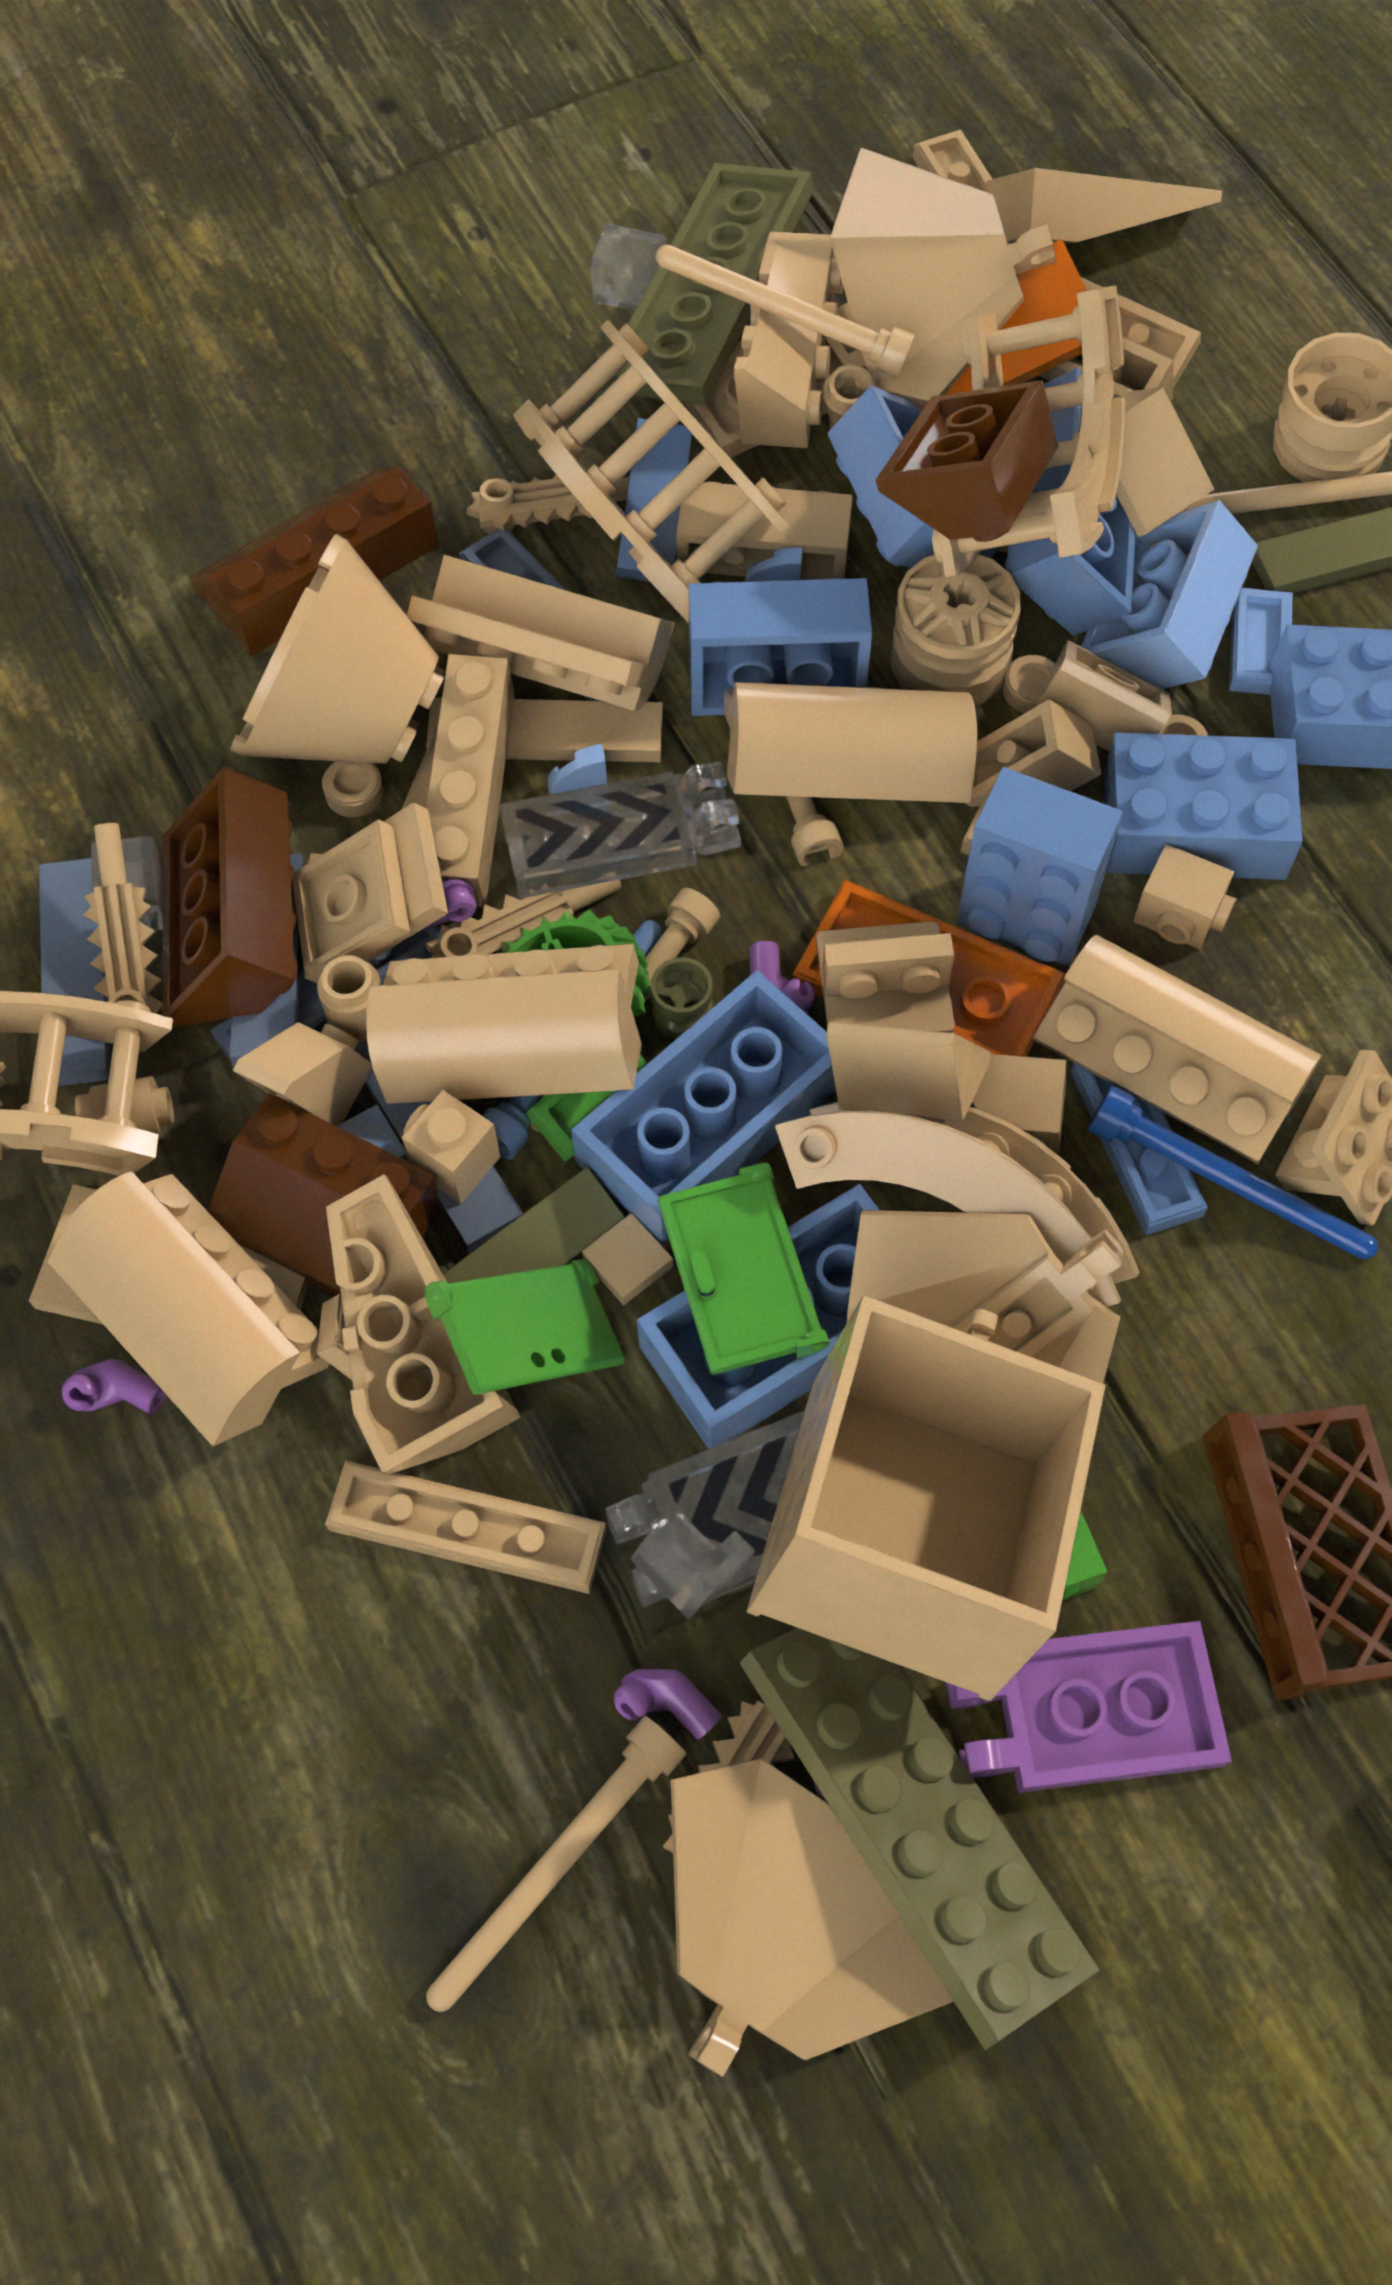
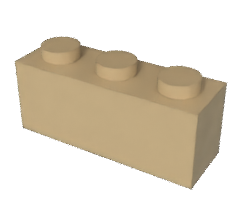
M712 481L703 482L681 504L676 533L677 560L680 559L684 562L749 499L738 485L721 484ZM772 487L786 502L778 512L790 526L781 533L764 516L706 572L709 574L745 577L747 569L753 562L757 561L759 564L766 559L774 557V551L781 548H802L801 580L845 579L853 495L829 491L815 492Z

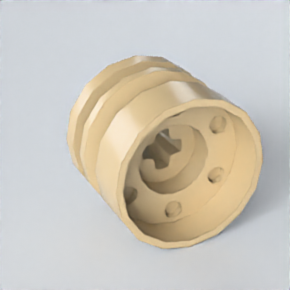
M1332 333L1313 339L1297 351L1288 368L1282 392V403L1279 406L1273 430V450L1281 466L1301 482L1376 473L1388 454L1392 439V349L1382 341L1360 333Z
M978 554L971 565L956 576L945 577L943 563H939L935 555L923 558L907 571L898 588L891 648V670L903 690L928 689L944 692H967L972 695L975 706L985 703L1001 690L1006 670L1011 664L1013 640L1017 633V623L1021 612L1020 591L1007 570L993 559Z

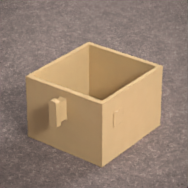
M863 1295L813 1381L747 1613L755 1616L762 1614L975 1692L979 1698L991 1701L1056 1632L1106 1385L989 1342L995 1334L998 1316L984 1309L974 1310L960 1331Z

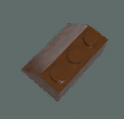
M1043 380L931 397L876 478L878 491L950 540L973 537L975 541L987 542L1008 533L1058 448Z
M269 1093L233 1140L208 1213L238 1244L305 1277V1280L334 1295H341L340 1286L336 1284L326 1206L385 1174L423 1238L438 1216L436 1175Z

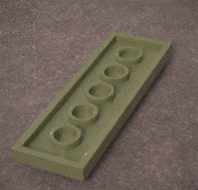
M714 163L671 246L758 282L759 270L769 232L793 233L814 191L812 173ZM659 266L628 325L649 348L642 358L680 402L706 405L751 316V306L746 302ZM629 361L604 385L605 391L631 366ZM648 383L634 395L661 399Z
M795 1628L751 1650L740 1662L741 1667L984 2050L996 2044L1100 1971L897 1664L800 1628Z

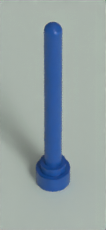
M1112 1085L1105 1093L1089 1123L1087 1131L1108 1142L1116 1138L1125 1143L1130 1138L1360 1259H1370L1378 1251V1242L1372 1235L1141 1116L1143 1109L1132 1104L1134 1097Z

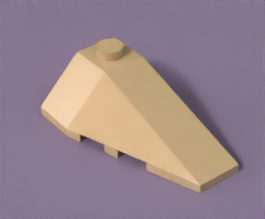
M1033 168L986 181L985 190L994 194L1007 243L1017 242L1019 237L1025 232L1047 224L1052 242L1054 243L1062 239L1065 245L1221 202L1222 190Z
M384 1174L326 1206L336 1284L340 1286L345 1328L342 1329L344 1348L349 1353L354 1389L350 1391L353 1415L382 1474L389 1475L461 1451L519 1419L520 1415L506 1389L477 1395L471 1392L441 1318L439 1320L433 1319L425 1299V1289L429 1283L446 1281L389 1178Z

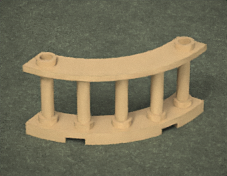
M1117 286L1076 293L1078 306L1074 308L1073 314L998 330L996 313L966 318L967 331L963 336V349L967 363L971 366L972 391L1003 386L1001 354L1077 338L1082 343L1083 374L1079 375L1077 382L1045 388L1050 412L1081 405L1082 416L1080 432L1075 433L1074 439L1057 442L1058 448L1046 469L1072 464L1064 483L1060 488L1031 493L1008 533L992 541L978 542L973 537L950 540L935 529L933 530L932 544L934 554L938 562L943 563L945 577L956 576L966 570L981 550L1050 538L1052 543H1057L1059 558L1085 553L1101 537L1104 527L1102 521L1097 522L1100 513L1112 511L1119 483L1124 442L1125 399L1122 396L1114 398L1113 367L1124 365Z
M607 320L600 328L612 341L613 345L551 407L546 403L538 410L528 399L513 416L525 435L531 441L535 439L542 446L538 450L540 455L609 537L615 540L623 534L634 547L628 553L638 563L636 567L680 615L689 622V584L701 583L699 579L764 516L781 533L785 531L790 525L778 511L786 502L764 478L754 485L642 358L649 348L626 323L618 331ZM629 361L631 366L568 427L566 423ZM648 383L665 403L600 467L593 464L587 469L580 460V457L586 452L582 446ZM681 421L703 445L704 449L639 513L633 509L626 515L611 498L618 490L615 484ZM721 466L749 499L684 562L678 559L671 565L651 543L657 536L654 530Z
M0 991V1033H39L28 1103L22 1105L20 1110L0 1109V1160H2L4 1148L41 1150L43 1163L80 1167L117 1176L130 1171L135 1173L156 1158L159 1134L137 1129L135 1123L130 1120L139 1051H146L172 1030L173 1019L152 1013L148 1006L136 1001L126 1000L110 1003L74 996ZM65 1036L113 1044L104 1117L95 1120L63 1115L55 1107Z
M838 1101L809 1109L810 1116L775 1125L797 1189L832 1181L874 1180L924 1191L951 1203L966 1213L1030 1214L1052 1252L1063 1265L1071 1260L1088 1241L1106 1228L1124 1249L1123 1254L1119 1257L1122 1263L1118 1269L1087 1290L1093 1298L1106 1307L1118 1304L1121 1301L1114 1284L1135 1278L1140 1273L1128 1243L1109 1210L1099 1197L1095 1198L1088 1187L1070 1170L1071 1166L1035 1137L1011 1123L977 1108L969 1107L964 1120L956 1121L880 1111L839 1108Z

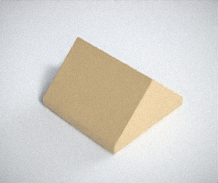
M1163 387L1132 391L1123 396L1125 399L1124 442L1116 496L1138 537L1154 530L1215 490Z
M1069 640L1065 643L1035 704L1036 707L1050 699L1089 722L1093 726L1096 745L1107 751H1110L1114 732L1159 734L1172 715L1169 692Z
M828 1022L826 1036L839 1108L880 1111L956 1121L964 1120L989 1067L990 1051L955 1033Z

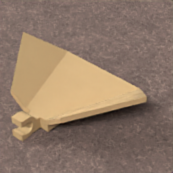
M860 148L830 236L853 322L880 332L881 327L892 331L895 326L915 334L898 378L878 371L879 364L869 361L870 354L862 351L867 371L876 382L877 388L914 403L927 405L933 396L945 395L970 366L967 363L963 349V336L967 331L966 318L996 313L997 327L1000 330L1024 302L1017 274L1057 262L1047 224L1033 228L1021 235L1017 242L1007 244L994 194L864 148Z
M862 1210L850 1288L847 1322L863 1295L960 1331L974 1310L984 1309L998 1316L995 1334L989 1342L1103 1383L1120 1316L1093 1298L1087 1290L1121 1266L1122 1261L1119 1257L1123 1254L1124 1249L1105 1228L1088 1241L1071 1260L1063 1265L1052 1252L1030 1214Z
M762 1758L743 1761L671 1780L677 1974L698 1989L701 1994L718 2004L688 2053L690 2057L723 2077L739 2049L742 2034L746 2027L750 2026L797 2057L808 2060L954 2002L829 1804Z

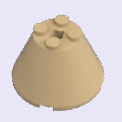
M335 534L318 565L329 571L319 567L309 588H305L242 719L246 721V724L240 735L235 736L230 751L239 756L387 764L391 757L402 762L417 733L416 728L419 722L411 718L417 705L428 710L443 681L445 670L436 666L439 656L345 538Z

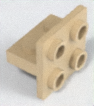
M937 922L829 930L817 933L816 947L827 1027L828 1022L944 1033L954 1032L955 1023L949 991L954 950L951 933L940 934Z
M1360 1050L1347 1076L1325 1075L1275 1175L1285 1190L1341 1196L1358 1223L1371 1226L1375 1224L1383 1205L1392 1196V1078L1375 1050Z

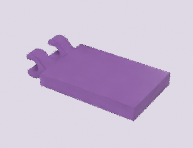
M1200 1621L1048 1639L991 1701L979 1698L975 1692L945 1682L950 1709L970 1708L1001 1700L1008 1738L965 1743V1749L959 1750L958 1756L974 1780L1014 1772L1018 1793L1225 1767L1232 1762Z

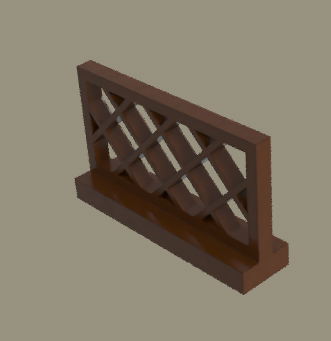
M1366 1404L1254 1418L1252 1411L1226 1414L1202 1437L1275 1701L1301 1698L1313 1691L1392 1680V1651L1378 1642L1392 1617V1591L1388 1596L1358 1574L1370 1551H1373L1392 1565V1488ZM1350 1426L1357 1453L1350 1464L1319 1443L1328 1427ZM1314 1429L1310 1436L1301 1431ZM1279 1434L1301 1450L1289 1472L1266 1457L1261 1435ZM1310 1457L1341 1478L1329 1501L1297 1479ZM1274 1483L1280 1486L1277 1492ZM1351 1485L1372 1499L1377 1516L1369 1529L1338 1508ZM1288 1493L1320 1514L1307 1538L1285 1523L1281 1505ZM1329 1522L1361 1543L1348 1567L1316 1545ZM1381 1532H1382V1534H1383V1538H1384V1539H1382L1381 1537H1379V1535H1380ZM1293 1548L1298 1551V1554H1297L1296 1557H1295ZM1308 1559L1339 1580L1326 1605L1304 1589L1300 1572ZM1349 1588L1381 1610L1368 1634L1336 1613ZM1312 1615L1318 1619L1315 1624ZM1328 1626L1360 1648L1349 1668L1328 1671L1320 1645V1640ZM1370 1656L1379 1662L1378 1664L1366 1665Z

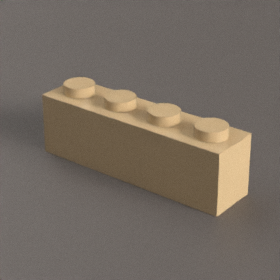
M769 232L759 270L758 282L838 315L837 302H832L833 293L842 294L843 284L830 241L831 235ZM750 304L751 326L745 325L741 339L742 348H744L743 357L736 358L733 369L742 444L808 448L811 425L820 426L822 420L823 391H818L817 388L819 380L825 381L829 376L830 346H825L827 336Z
M448 654L441 709L435 731L402 809L413 802L428 809L442 882L448 879L465 881L475 891L476 907H484V904L487 902L515 692L507 658Z

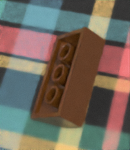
M399 466L375 469L189 576L192 586L252 657L280 640L305 588H309L318 568L321 567L329 571L318 565L335 534L345 538L379 581L438 547L431 501Z
M225 765L163 835V1016L173 1019V1027L228 1019L233 1016L262 1013L280 994H285L290 990L298 971V964L294 959L293 931L296 915L292 911L291 898L294 868L290 864L289 839L292 833V822L288 819V794L286 791Z

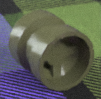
M673 958L663 962L655 970L651 978L652 1020L657 1030L665 1037L676 1040L713 1008L712 977L708 969L699 961L690 958Z

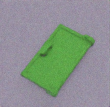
M768 1163L741 1168L737 1176L669 1193L657 1198L712 1375L796 1353L797 1358L820 1352L830 1345L826 1331L821 1329L772 1182L774 1175ZM699 1290L705 1294L714 1290V1293L709 1297H704L699 1293Z
M586 1259L572 1260L567 1265L454 1283L436 1281L426 1286L425 1299L434 1320L441 1318L468 1385L474 1395L623 1365L625 1361L624 1354L594 1289V1286L599 1281L592 1265Z

